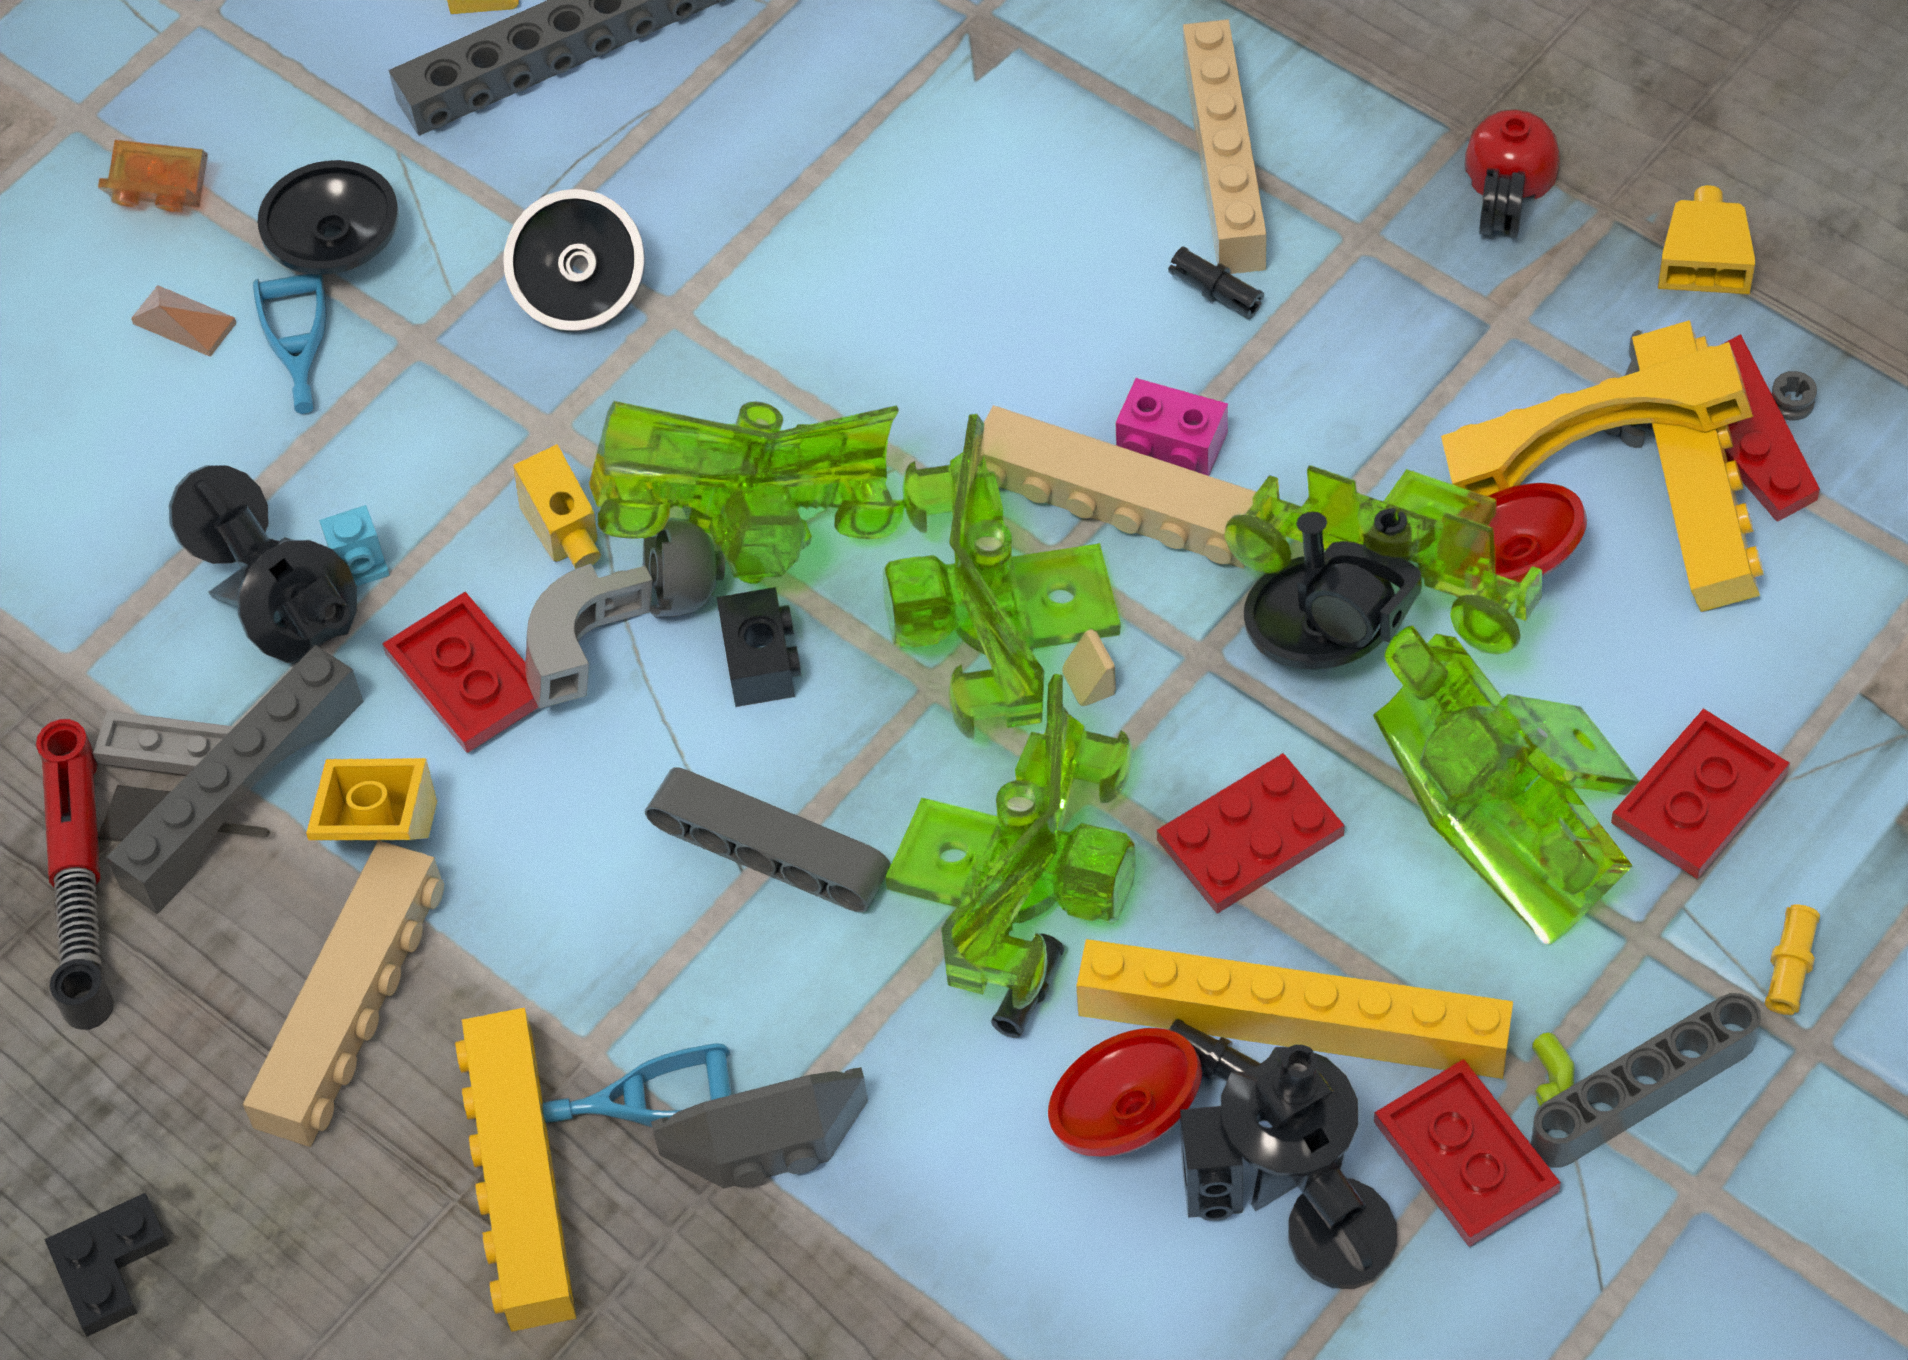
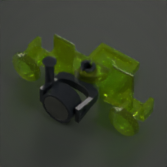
M1309 465L1307 468L1309 497L1302 507L1281 500L1278 478L1269 475L1252 497L1253 505L1247 513L1233 515L1226 523L1224 537L1229 550L1242 564L1257 572H1280L1290 564L1292 553L1286 540L1287 537L1303 542L1305 574L1297 582L1299 610L1307 613L1310 622L1323 636L1345 647L1358 648L1366 646L1380 628L1381 640L1391 643L1412 604L1421 593V577L1424 578V586L1458 597L1453 601L1450 612L1453 627L1468 645L1482 653L1496 655L1509 653L1519 645L1521 633L1518 623L1514 618L1526 621L1542 598V569L1532 566L1521 583L1496 575L1494 531L1492 527L1488 526L1496 515V499L1408 469L1405 470L1385 500L1380 501L1357 493L1355 480ZM1409 561L1418 563V567H1416ZM1374 575L1393 583L1400 590L1391 598L1383 583Z

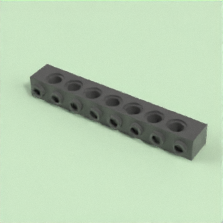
M547 0L388 71L396 101L418 136L726 0Z

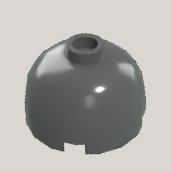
M672 517L650 519L646 527L654 528L655 531L654 537H644L643 566H646L653 579L652 588L656 590L659 604L650 606V612L655 618L690 614L706 605L714 593L716 580L724 579V554L721 550L715 551L711 537L700 525L690 520Z

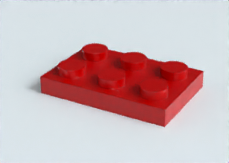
M466 591L382 643L385 655L466 753H469L539 708L528 686L525 661Z
M1703 708L1613 811L1611 823L1698 879L1788 774L1790 762Z
M1282 753L1157 829V841L1216 914L1343 837L1345 825L1286 755Z
M1464 1059L1374 1112V1123L1469 1247L1557 1194L1560 1190L1561 1182Z

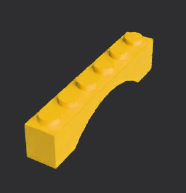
M1727 342L1718 346L1704 347L1694 354L1669 362L1655 363L1647 369L1620 378H1609L1598 385L1574 393L1560 394L1549 401L1525 409H1514L1503 416L1479 424L1462 426L1457 431L1442 435L1441 438L1452 484L1466 509L1495 492L1520 485L1548 457L1572 442L1602 430L1629 424L1662 423L1681 425L1706 432L1753 417L1740 369L1730 343Z

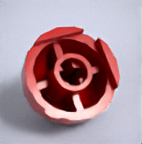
M1518 109L1502 110L1488 116L1473 130L1465 153V171L1472 179V187L1483 196L1487 168L1500 169L1501 174L1511 175L1513 172L1525 171L1523 197L1535 194V199L1544 196L1555 184L1559 171L1560 155L1556 135L1542 118L1531 112Z

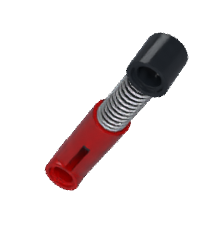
M59 719L43 727L36 740V747L42 760L49 883L56 892L57 938L59 939L57 942L59 947L58 954L60 955L58 957L59 967L51 976L49 987L64 1020L76 1029L90 1030L100 1026L109 1018L114 1004L111 992L104 980V967L101 965V959L98 957L100 955V950L98 949L100 943L98 942L99 934L97 933L99 927L97 926L98 918H96L98 911L96 910L97 903L95 902L97 899L95 885L98 884L101 878L94 774L97 771L98 764L84 728L78 722L71 719ZM89 991L86 995L75 998L79 993Z

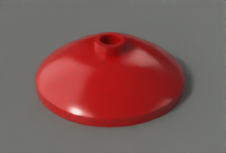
M1530 483L1513 486L1479 500L1452 522L1440 544L1441 562L1450 578L1467 587L1493 591L1523 586L1554 571L1571 556L1585 533L1587 514L1577 494L1564 486L1551 483Z
M1162 1028L1131 1030L1100 1042L1074 1061L1057 1082L1048 1105V1119L1054 1134L1067 1149L1086 1156H1117L1133 1152L1153 1143L1180 1121V1110L1190 1108L1202 1078L1199 1056L1185 1037L1174 1031Z

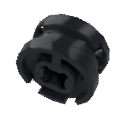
M1487 168L1479 234L1492 235L1494 231H1505V234L1510 235L1511 238H1517L1523 202L1525 171L1513 172L1511 175L1501 174L1500 169Z

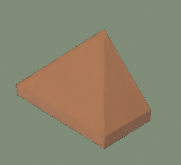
M159 285L155 287L131 318L136 326L210 357L236 325L235 317Z

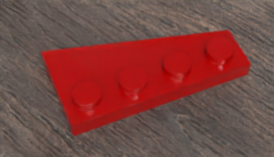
M1740 334L1727 342L1730 343L1740 369L1753 417L1728 424L1733 447L1725 449L1728 462L1736 460L1742 483L1770 515L1779 522L1817 501L1820 488Z

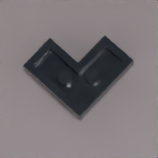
M146 1193L44 1239L86 1337L138 1313L119 1268L169 1246Z

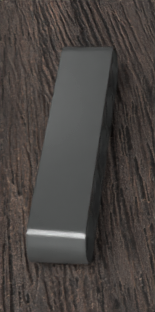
M673 767L669 770L645 809L647 819L667 834L854 912L867 911L892 867L889 859L870 845L680 767Z
M1740 993L1723 995L1544 1102L1537 1109L1534 1116L1531 1145L1548 1167L1561 1168L1567 1166L1743 1060L1752 1052L1761 1020L1760 1009L1757 1003L1749 996ZM1734 1023L1740 1025L1744 1030L1732 1031L1723 1026V1024ZM1690 1049L1696 1051L1701 1056L1689 1058L1682 1055L1679 1051ZM1648 1076L1657 1083L1643 1084L1638 1082L1635 1077ZM1603 1102L1613 1109L1610 1111H1599L1590 1106V1104ZM1550 1129H1560L1566 1132L1569 1136L1565 1138H1553L1549 1136L1545 1131Z

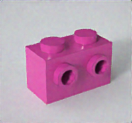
M1135 378L1115 422L1116 446L1209 476L1228 433V403Z

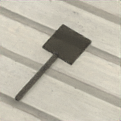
M117 785L98 838L122 842L171 791ZM226 822L217 831L264 838L270 834L269 829L266 827Z

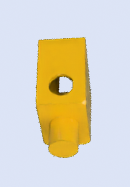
M1701 186L1694 192V201L1680 200L1675 203L1662 252L1658 289L1750 294L1755 256L1745 207L1739 203L1723 202V192L1716 186Z
M558 444L514 464L513 469L519 508L553 561H560L568 557L575 569L589 564L594 565L601 557V553L595 545V542L598 540L595 514Z

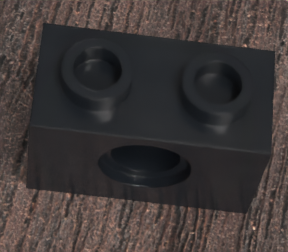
M776 587L716 597L735 707L795 697L792 677L802 676L797 646L786 647L785 636L793 635L794 630L789 605L779 606ZM758 645H767L761 648H755V646Z
M1221 1106L1180 1110L1181 1161L1188 1218L1201 1217L1204 1220L1218 1221L1226 1219L1232 1214L1243 1213L1242 1157L1231 1147L1221 1125Z

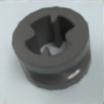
M1787 371L1780 374L1773 383L1772 396L1784 419L1789 421L1801 420L1812 413L1817 395V386L1814 380L1807 374L1799 371ZM1794 391L1796 392L1795 397L1801 394L1802 398L1801 400H1791L1792 395L1789 394L1785 397V393Z

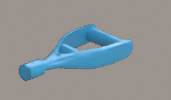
M301 274L263 282L255 279L253 281L254 298L263 333L270 347L288 369L295 386L292 388L294 410L300 414L309 413L313 410L311 387L307 384L308 373L315 353L323 339L326 327V296L323 277L318 274ZM316 291V312L310 333L276 338L267 324L264 300Z
M714 1043L682 1049L655 1057L640 1064L619 1080L593 1095L575 1101L565 1098L543 1102L545 1122L552 1123L573 1119V1115L597 1114L652 1127V1121L665 1117L669 1119L681 1110H648L646 1107L644 1082L675 1070L706 1064L710 1099L714 1100L732 1095L727 1057L730 1055V1050L724 1044ZM623 1095L625 1105L617 1104L613 1101Z

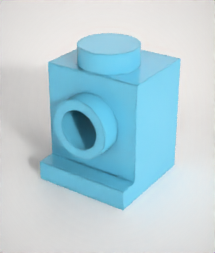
M367 505L319 520L327 547L333 549L349 566L356 586L390 576Z

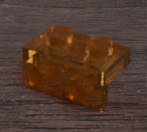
M115 140L108 179L99 178L98 188L111 197L112 203L126 207H138L139 201L155 202L156 208L170 212H182L183 206L200 207L208 153L203 149Z

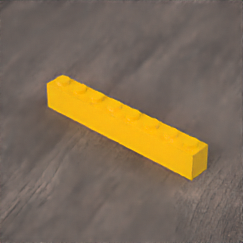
M1090 939L1085 941L1076 985L1078 1016L1170 1029L1173 1022L1179 1018L1185 1024L1211 1036L1285 1047L1296 1044L1305 1045L1318 1052L1446 1070L1464 1059L1476 1075L1503 1079L1513 1008V1001Z

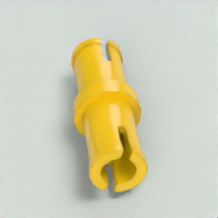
M1793 904L1791 907L1786 908V917L1780 943L1772 949L1770 958L1774 969L1768 995L1765 998V1006L1769 1010L1783 1015H1793L1795 1012H1799L1805 976L1813 970L1815 961L1811 949L1820 914L1814 908L1800 904Z

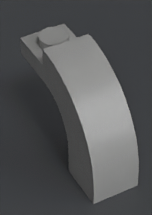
M589 564L558 578L540 595L528 620L525 658L528 686L539 709L587 696L589 663L578 643L583 635L596 627L650 612L653 579L646 566L627 571H617L608 576L598 578L592 564Z

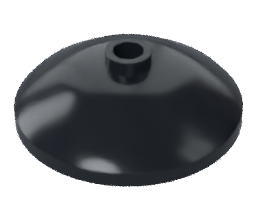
M330 160L300 167L276 182L265 195L260 205L257 223L265 249L280 264L307 274H334L351 270L368 262L387 246L398 225L399 208L393 188L377 171L351 161Z
M568 189L557 191L532 203L515 221L508 235L504 250L505 278L516 302L536 321L561 331H587L601 327L614 320L634 300L641 286L645 271L644 244L633 219L620 205L610 198L589 190ZM578 258H586L588 261V267L583 273H575L573 270V264Z
M1304 556L1286 561L1264 574L1252 587L1245 601L1244 621L1249 639L1262 654L1286 666L1312 670L1335 668L1365 656L1383 642L1381 640V628L1366 646L1358 648L1341 646L1327 639L1315 629L1308 619L1307 613L1299 610L1297 582L1305 574ZM1374 575L1383 583L1392 598L1395 595L1392 584Z

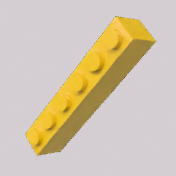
M1690 320L1632 337L1640 371L1647 369L1655 363L1669 362L1694 354L1698 350L1709 346L1706 336L1696 337ZM1652 423L1690 589L1700 612L1760 596L1756 577L1764 575V570L1757 546L1748 548L1745 534L1754 532L1747 504L1742 503L1738 505L1735 491L1742 490L1743 483L1736 460L1727 461L1725 449L1733 447L1728 425L1703 432L1681 425Z
M525 1007L463 1019L464 1040L456 1041L455 1046L461 1073L469 1072L471 1087L462 1088V1096L467 1119L476 1118L478 1134L469 1135V1145L474 1167L483 1166L485 1182L476 1183V1194L481 1216L490 1214L492 1230L483 1232L482 1235L488 1264L497 1263L499 1280L490 1281V1292L495 1314L505 1313L511 1332L576 1319L547 1124L543 1113V1098L534 1040Z

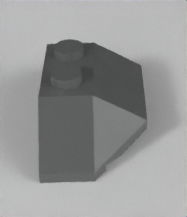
M862 1067L849 1069L845 1073L832 1071L806 1075L702 1102L676 1112L669 1119L665 1117L651 1122L659 1155L723 1189L732 1186L740 1188L752 1187L761 1183L767 1177L786 1172L801 1174L811 1171L818 1164L828 1162L867 1104L865 1079Z

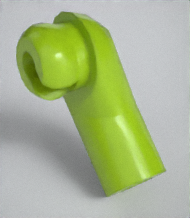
M1549 1032L1539 1035L1532 1044V1049L1547 1070L1549 1083L1540 1084L1535 1090L1539 1107L1544 1102L1574 1085V1061L1556 1035Z

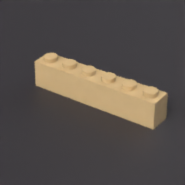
M1229 19L1183 24V62L1217 265L1223 264L1231 269V274L1266 270V229Z
M995 405L992 406L969 449L972 478L979 480L988 487L1003 488L1024 495L1033 502L1048 503L1069 510L1080 518H1093L1114 525L1125 533H1138L1159 540L1164 545L1173 549L1183 548L1204 555L1218 564H1230L1244 569L1266 525L1265 494Z
M380 840L377 841L243 1103L253 1129L311 1147L319 1130L324 1131L328 1127L334 1112V1100L341 1086H346L351 1081L356 1069V1056L364 1040L368 1041L373 1037L378 1026L379 1010L386 996H392L396 991L401 977V966L408 952L412 953L418 947L423 932L422 924L429 910L435 909L441 901L444 881L441 879L435 857Z

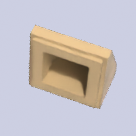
M1093 629L1088 630L1084 633L1062 667L1063 675L1081 706H1087L1113 696L1116 691L1115 665L1097 632H1094Z

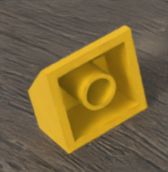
M326 759L306 831L308 840H414L429 838L437 798L427 759Z

